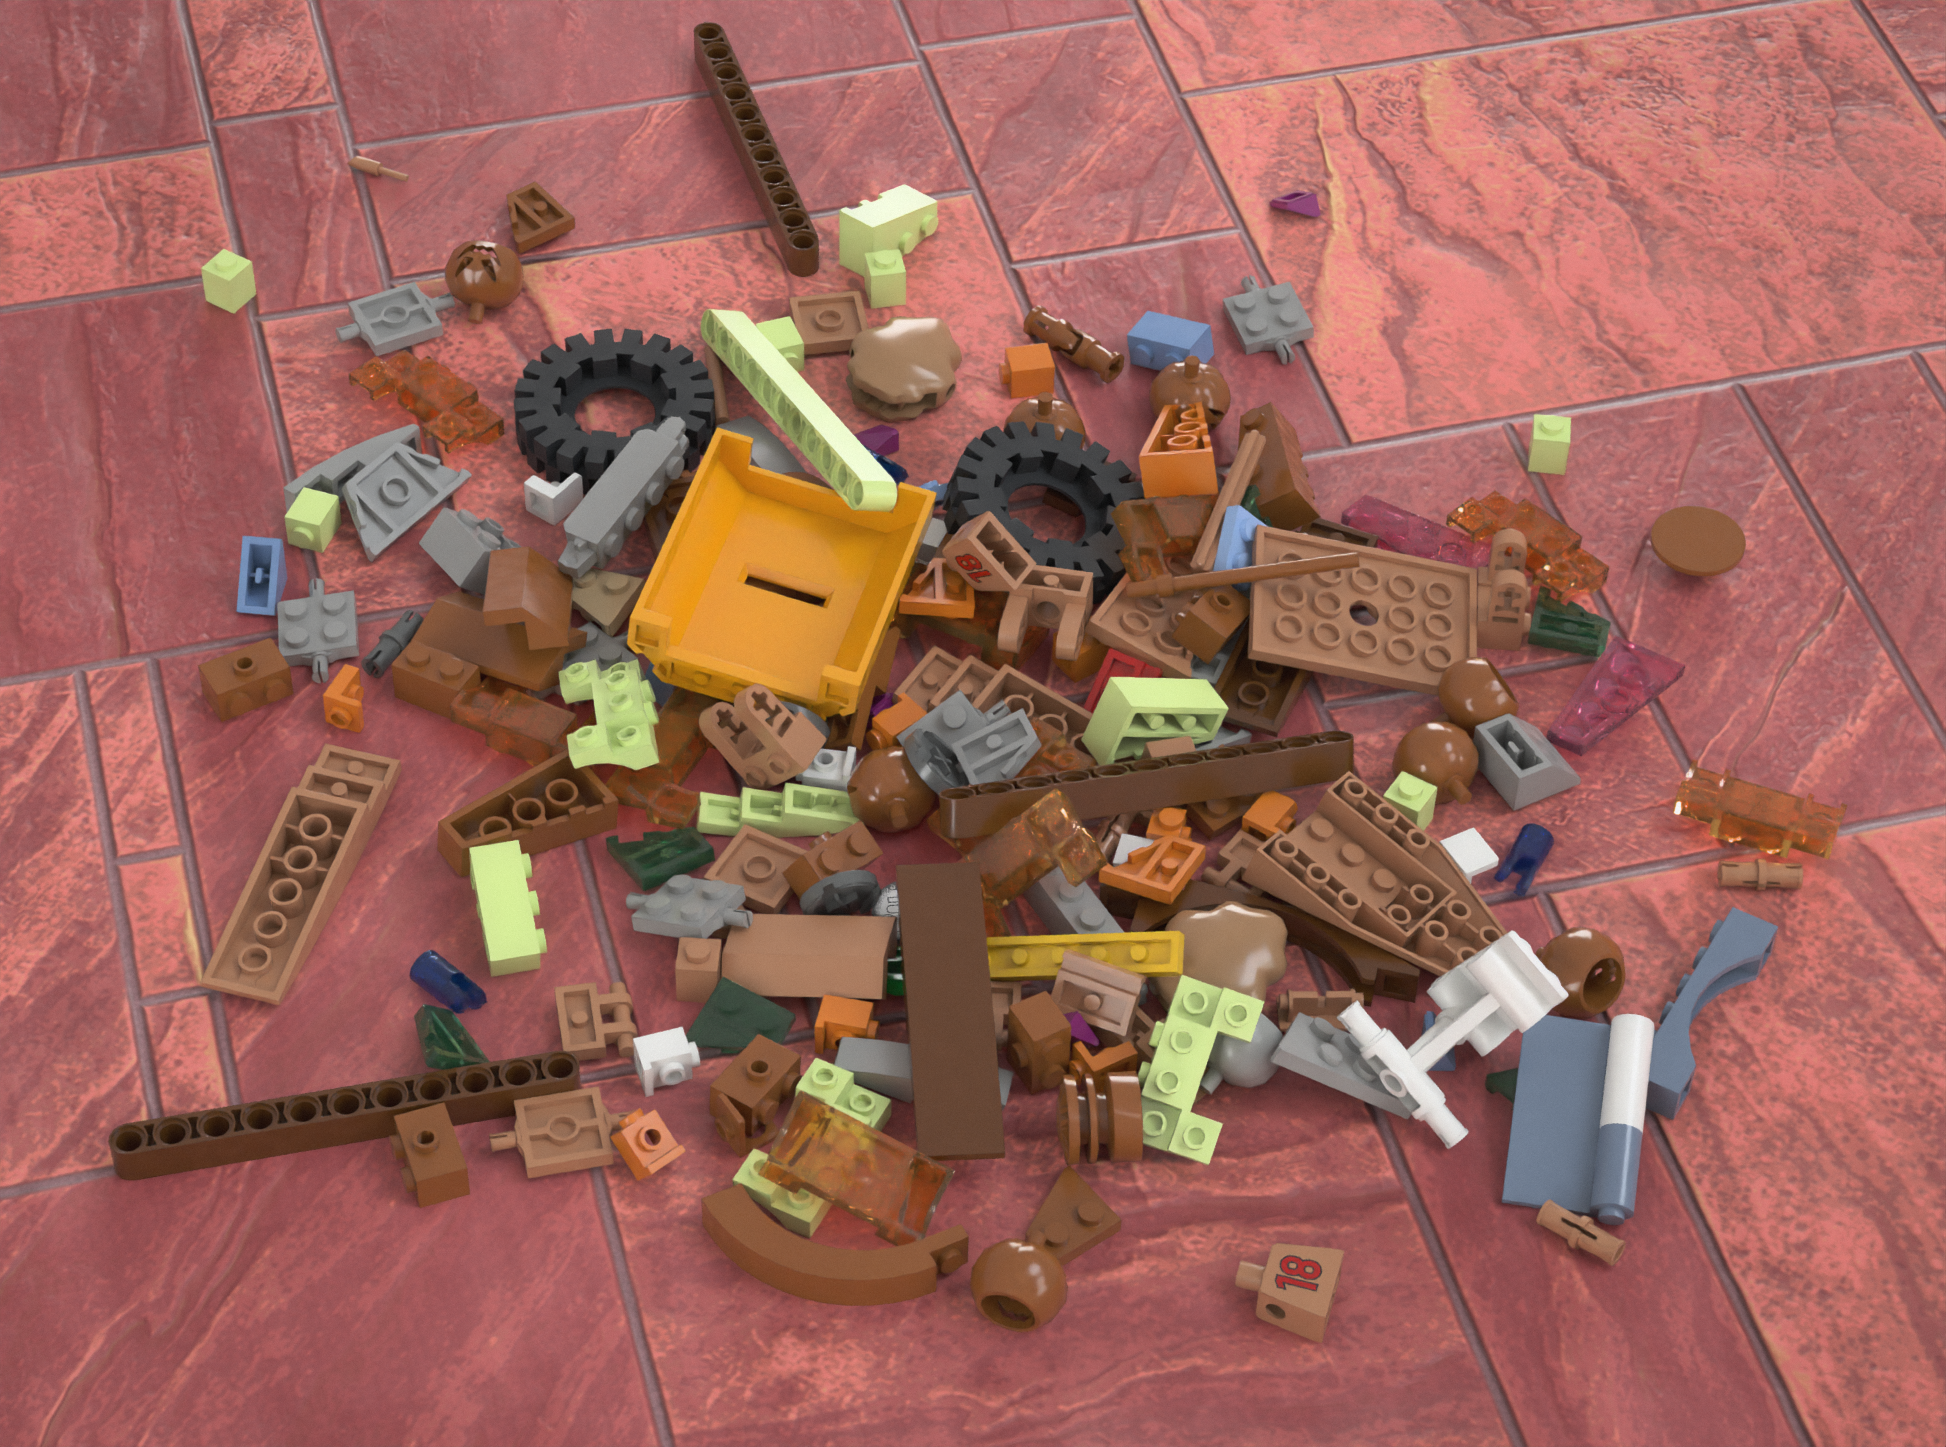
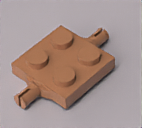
M599 1086L514 1100L515 1130L489 1134L491 1151L517 1147L519 1153L524 1158L528 1178L614 1164L610 1138L612 1131L621 1130L622 1127L619 1121L635 1110L609 1114L607 1108L602 1103Z

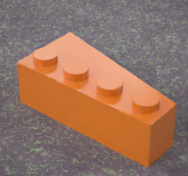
M1202 401L1188 404L1192 410L1185 411L1180 415L1181 424L1174 411L1180 405H1164L1139 454L1145 498H1156L1158 501L1165 502L1175 500L1179 496L1219 494L1210 436L1208 435Z

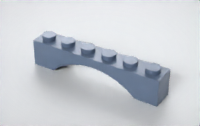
M1732 907L1724 921L1720 919L1716 921L1709 936L1711 944L1708 948L1701 946L1692 966L1694 972L1692 975L1684 974L1676 991V996L1678 997L1676 1002H1667L1659 1019L1661 1026L1658 1031L1654 1030L1646 1100L1647 1109L1674 1120L1690 1092L1696 1069L1689 1037V1029L1693 1020L1718 995L1738 985L1757 979L1772 953L1778 926Z

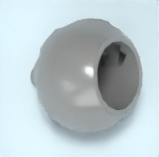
M1260 1013L1250 1043L1217 1033L1206 1065L1209 1070L1201 1079L1199 1088L1211 1095L1222 1079L1230 1085L1253 1088L1265 1084L1276 1074L1279 1067L1278 1064L1271 1062V1056L1283 1038L1281 1031L1266 1016Z

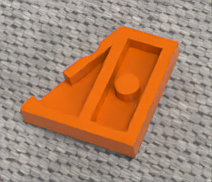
M933 558L927 565L926 572L920 574L914 580L912 591L908 595L902 594L900 597L898 613L944 616L951 619L973 618L975 608L974 588L971 587L959 572L952 571L948 567L946 558Z
M1168 834L1153 841L1150 846L1140 847L1128 853V861L1115 868L1109 863L1102 865L1099 869V882L1171 905L1204 861L1206 846Z

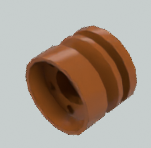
M1136 1071L1108 1072L1105 1076L1103 1092H1096L1091 1073L1082 1075L1081 1093H1077L1073 1074L1061 1076L1060 1091L1056 1100V1124L1058 1140L1063 1148L1066 1165L1079 1164L1080 1145H1084L1088 1164L1096 1163L1099 1144H1106L1112 1163L1141 1161L1143 1153V1117L1140 1086Z

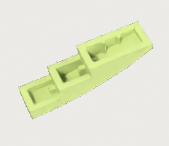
M785 783L782 793L743 787L740 798L700 792L697 802L696 832L736 836L746 824L777 838L822 835L827 831L830 834L839 833L858 822L859 819L852 812L850 798L846 791Z

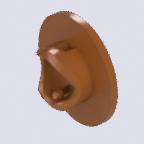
M1683 506L1665 512L1653 524L1650 537L1653 551L1663 563L1674 570L1694 576H1715L1730 571L1740 563L1746 547L1744 533L1733 519L1717 510L1701 506Z

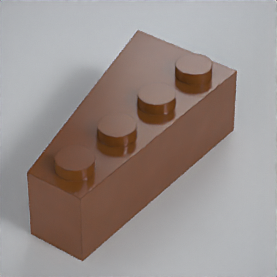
M1272 402L1259 408H1253L1240 416L1238 450L1245 434L1250 433L1252 430L1259 431V434L1266 438V444L1240 506L1268 527L1292 531L1320 518L1319 509L1314 505L1313 500L1316 498L1313 489L1307 481L1309 474L1307 468L1302 463L1301 458H1303V454L1293 426Z
M567 748L438 821L437 850L460 877L470 875L469 848L519 840L521 854L529 853L530 856L616 829L619 800L587 765L575 769L569 757V749Z

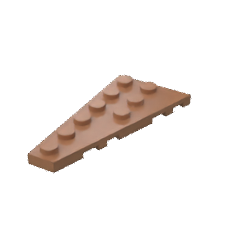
M1175 511L1144 550L1143 554L1091 617L1084 632L1125 655L1143 661L1155 668L1162 669V676L1165 678L1191 679L1192 669H1190L1194 654L1172 638L1171 635L1180 624L1175 620V617L1188 601L1191 602L1199 589L1175 592V596L1166 598L1152 595L1128 599L1126 583L1154 580L1157 575L1172 573L1173 577L1197 574L1191 571L1190 564L1206 527Z

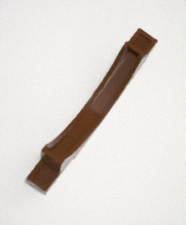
M1192 879L1187 882L1185 889L1181 890L1171 905L1101 883L1099 900L1112 916L1133 920L1130 932L1165 931L1167 923L1183 910L1211 911L1226 901H1236L1249 908L1269 910L1283 919L1288 931L1286 940L1307 949L1321 958L1343 978L1350 989H1355V993H1363L1364 1006L1371 1007L1374 995L1415 1003L1420 975L1418 968L1389 951L1325 920L1259 896Z

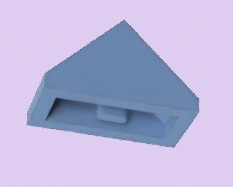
M243 536L237 612L276 616L278 611L277 602L281 601L288 578L283 541L277 538Z

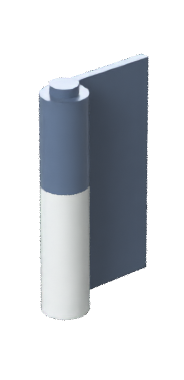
M1621 1014L1615 1016L1611 1024L1608 1025L1545 1015L1531 1028L1523 1032L1502 1203L1541 1209L1544 1203L1551 1199L1555 1204L1573 1214L1595 1217L1600 1222L1608 1225H1621L1625 1220L1634 1216L1655 1027L1651 1019L1636 1014Z

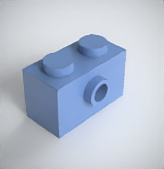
M1147 311L1127 334L1131 364L1160 371L1172 362L1183 361L1190 355L1197 356L1201 362L1207 363L1214 355L1211 326L1204 323Z

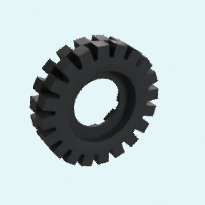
M612 329L594 330L595 344L589 345L583 334L580 333L565 338L566 351L556 344H552L540 352L541 362L532 359L523 369L524 378H518L514 390L516 435L522 455H527V463L537 474L546 470V480L551 483L553 481L562 483L574 472L581 475L583 495L590 491L637 431L650 429L656 432L661 424L665 423L667 418H671V416L680 417L685 421L686 431H684V435L688 437L689 447H687L682 456L684 460L683 471L688 470L689 472H692L700 465V455H705L712 436H714L715 398L712 379H708V370L701 360L693 362V352L680 344L671 350V341L664 336L654 333L649 341L643 345V331L624 329L621 342H614ZM622 388L636 391L647 397L653 404L656 413L653 422L630 430L631 436L616 437V432L592 430L591 435L587 434L576 422L575 411L583 399L597 391Z
M1024 421L1007 423L1004 432L998 426L985 430L980 439L975 437L966 446L947 485L942 510L947 511L944 518L947 533L955 534L966 522L986 511H990L1037 563L1036 565L1092 572L1093 605L1101 603L1104 595H1110L1132 565L1143 554L1149 543L1152 529H1149L1152 522L1151 507L1142 505L1146 498L1144 497V490L1140 482L1127 483L1132 471L1121 460L1107 466L1104 465L1110 450L1095 441L1086 451L1080 449L1083 434L1068 428L1065 429L1060 441L1056 440L1054 424L1036 422L1031 433ZM1026 486H1044L1057 490L1070 498L1082 512L1085 520V533L1079 541L1073 544L1071 541L1048 538L1046 543L1033 537L1035 532L1016 517L1013 520L1011 519L1008 512L1009 497L1016 490Z

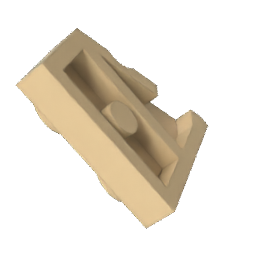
M590 568L579 579L573 577L572 609L579 610L582 617L587 621L597 622L602 627L603 632L613 637L634 609L645 586L644 578Z

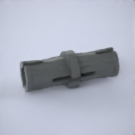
M407 610L390 630H385L379 636V643L361 662L367 674L371 675L377 668L374 677L380 678L411 642L424 620L418 613L409 620L413 615V611Z

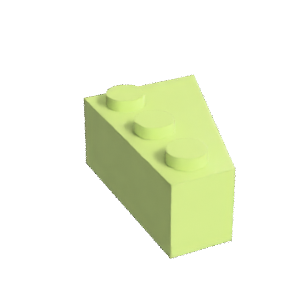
M904 184L879 194L876 201L869 202L868 200H863L859 202L856 209L850 210L846 207L840 209L839 264L864 277L865 253L900 249L902 257L910 253L918 243L935 232L938 226L937 201Z
M1110 677L1081 740L1099 765L1114 764V760L1132 755L1135 760L1141 759L1146 742L1191 736L1194 745L1214 740L1229 708L1207 679Z
M519 840L469 848L470 880L472 890L475 889L476 909L478 918L481 920L483 942L491 977L540 969V954L547 953V945L543 928L536 929L533 916L540 915L536 890L528 892L526 878H532L529 853L521 854Z

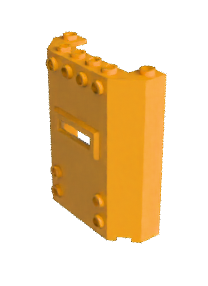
M717 427L630 616L627 645L636 654L643 653L654 665L652 672L660 681L734 703L738 692L754 684H761L768 688L779 701L790 702L804 707L817 714L824 721L826 717L838 713L842 717L855 713L932 520L937 493L900 482L897 490L896 504L891 511H854L833 489L750 465L754 438ZM750 576L826 599L823 607L744 583L747 577Z

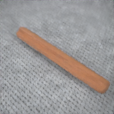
M1252 430L1250 433L1245 434L1191 561L1190 569L1192 572L1197 574L1212 572L1214 568L1227 506L1241 504L1266 444L1265 436L1260 435L1257 430Z

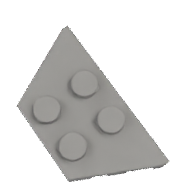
M395 442L345 483L342 492L368 560L372 563L465 485L472 474L463 468L460 472L442 466L439 464L440 459L428 454H419L413 448Z
M1300 1012L1298 1013L1278 1044V1048L1272 1054L1271 1062L1405 1119L1411 1116L1408 1109L1397 1096L1385 1088L1380 1076L1361 1056V1051L1359 1050L1361 1045L1351 1033L1349 1034L1333 1027L1325 1019L1319 1017L1314 1019Z

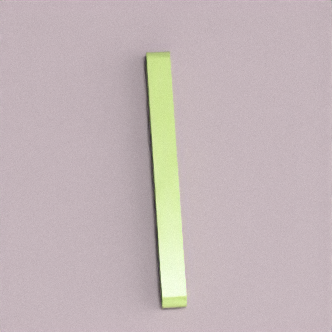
M705 310L701 318V334L705 342L846 504L854 511H891L897 500V487L893 478L742 311Z

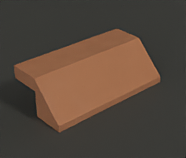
M753 914V922L749 928L731 926L722 952L721 995L823 998L824 994L849 999H886L888 959H896L898 917Z

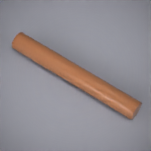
M706 345L704 352L708 379H712L714 387L715 424L720 425L730 421L721 361L711 347Z

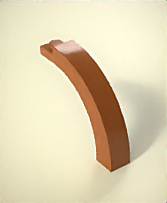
M742 1183L701 1198L702 1225L715 1244L728 1258L761 1282L803 1299L844 1306H873L907 1301L936 1292L938 1274L951 1273L968 1263L969 1236L961 1224L902 1246L877 1250H850L821 1245L787 1231L759 1209L744 1189Z

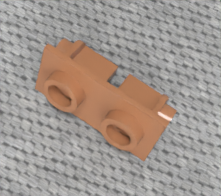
M1288 989L1286 994H1279V997H1276L1279 1030L1286 1032L1300 1012L1314 1019L1317 1017L1325 1019L1333 1027L1342 1031H1348L1342 1022L1337 1019V1016L1357 1000L1361 1007L1364 1008L1363 993H1355V989H1349V991H1326L1325 996H1318L1317 991H1292V989Z

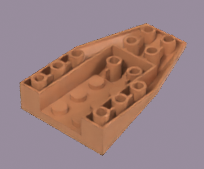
M1350 771L1326 790L1317 809L1286 835L1282 830H1279L1256 850L1241 879L1440 977L1507 934V931L1443 846Z

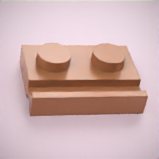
M1070 949L1064 951L1062 966L1058 970L1051 995L1052 1000L1063 1014L1078 1011L1086 1023L1122 1036L1129 1035L1141 998L1142 985L1145 983L1147 976Z

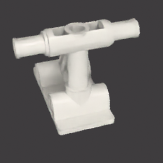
M1513 930L1437 978L1431 984L1427 993L1442 1011L1435 1018V1024L1407 1050L1390 1030L1378 1027L1361 1007L1358 1000L1337 1016V1019L1342 1022L1360 1043L1361 1047L1359 1050L1361 1051V1056L1380 1076L1385 1088L1397 1096L1416 1120L1419 1119L1420 1122L1425 1120L1445 1143L1447 1149L1462 1140L1469 1131L1467 1128H1464L1444 1104L1446 1101L1444 1098L1445 1094L1428 1076L1427 1072L1455 1045H1461L1466 1040L1470 1042L1481 1057L1485 1056L1513 1031L1519 1029L1521 1033L1525 1032L1543 1018L1553 1007L1568 997V993L1561 986L1558 977L1542 964L1533 953L1529 943L1520 938Z

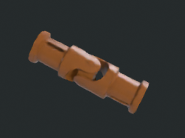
M1036 306L1028 313L1024 320L1023 331L1025 334L1037 336L1048 343L1050 349L1060 351L1065 358L1079 367L1094 370L1100 374L1102 381L1110 383L1121 373L1125 360L1121 353H1111L1102 347V343L1098 339L1080 329L1073 328L1072 324L1065 319L1058 320L1049 315L1045 307Z

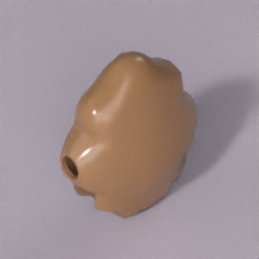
M931 316L916 318L892 317L884 326L861 331L854 337L851 343L850 360L847 363L850 374L847 376L846 382L852 392L853 404L870 415L879 417L881 420L889 423L916 419L922 411L936 409L944 405L954 394L957 386L954 372L957 371L962 362L961 350L952 339L949 326L942 319Z
M1226 901L1211 911L1183 910L1176 914L1166 925L1165 931H1180L1185 935L1182 973L1184 976L1221 989L1224 987L1262 1000L1264 1004L1266 989L1284 977L1287 967L1284 950L1288 931L1283 919L1269 910L1249 908L1236 901ZM1181 976L1147 977L1150 981V991L1160 1002L1163 1010L1168 1013Z

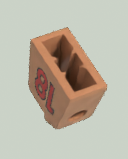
M986 511L963 524L942 550L948 567L952 571L959 572L971 587L978 591H1016L1037 564L990 511Z
M1276 1243L1271 1247L1266 1266L1241 1260L1235 1286L1258 1292L1256 1315L1259 1319L1315 1342L1322 1343L1341 1277L1344 1251Z

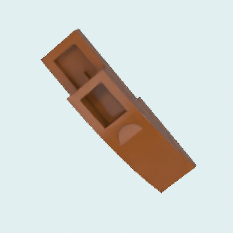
M897 626L889 627L855 713L843 717L838 713L828 717L827 725L830 734L824 749L847 752L848 746L856 747V752L861 751L873 697L886 694L900 635V629Z

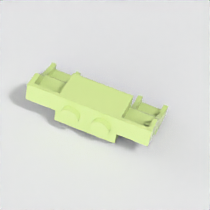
M596 659L586 663H575L567 669L559 671L561 693L566 704L594 699L597 725L584 726L576 732L567 735L569 757L575 769L586 765L610 763L639 770L659 763L653 726L659 723V718L653 704L656 702L652 686L649 680H646L638 659L627 663H616L604 671H600Z
M1181 975L1165 1022L1156 1021L1148 1044L1156 1047L1151 1063L1143 1061L1137 1075L1139 1086L1142 1088L1140 1093L1143 1117V1145L1209 1165L1223 1123L1190 1112L1217 1033L1250 1043L1264 1001L1225 987L1221 989Z
M815 1058L795 1088L796 1098L809 1103L819 1109V1111L786 1160H780L754 1148L733 1178V1186L742 1183L750 1198L768 1209L787 1229L811 1238L840 1193L845 1194L849 1190L856 1168L860 1162L866 1163L875 1146V1139L891 1117V1099L855 1085L854 1073L818 1058Z

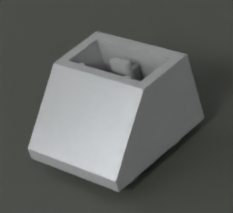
M443 507L419 542L423 549L459 587L485 595L491 551L521 547L518 543L507 539L502 534L505 530L495 520L488 517L481 520L465 509L457 512Z
M1508 713L1475 727L1473 743L1479 753L1478 769L1514 811L1580 784L1581 778L1536 726Z

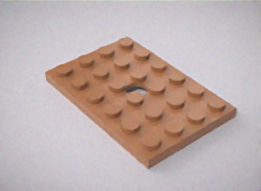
M1262 525L1256 526L1252 543V566L1358 552L1360 567L1251 582L1249 659L1438 696L1437 686L1442 674L1457 661L1469 657H1477V569ZM1353 605L1367 606L1368 613L1376 618V623L1371 626L1360 625L1352 619L1349 610Z

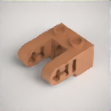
M1504 529L1497 532L1492 538L1488 567H1478L1477 648L1520 651L1522 636H1529L1531 613H1525V609H1529L1531 587L1527 586V579L1524 575L1527 540L1525 535L1518 530ZM1507 547H1512L1511 557L1505 556Z
M1035 565L1016 591L1009 592L999 627L998 650L1019 653L1028 626L1059 629L1056 641V658L1077 661L1085 635L1084 631L1093 608V573Z
M754 684L738 692L734 699V707L726 702H718L703 710L699 717L700 729L704 736L720 751L730 765L743 777V780L753 789L767 790L805 772L827 740L801 711L793 715L768 688L761 684ZM719 717H720V719L722 720V721L720 722V727H719V725H718Z

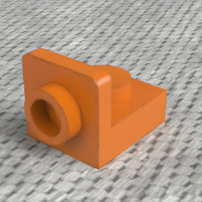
M345 664L323 694L325 721L338 728L348 729L360 733L364 728L361 703L364 688L361 686L359 668Z
M1078 1041L1072 1044L1069 1072L1074 1075L1077 1085H1081L1083 1074L1091 1073L1096 1092H1103L1104 1080L1108 1072L1136 1071L1138 1052L1128 1041L1116 1047H1108L1092 1057L1084 1044Z

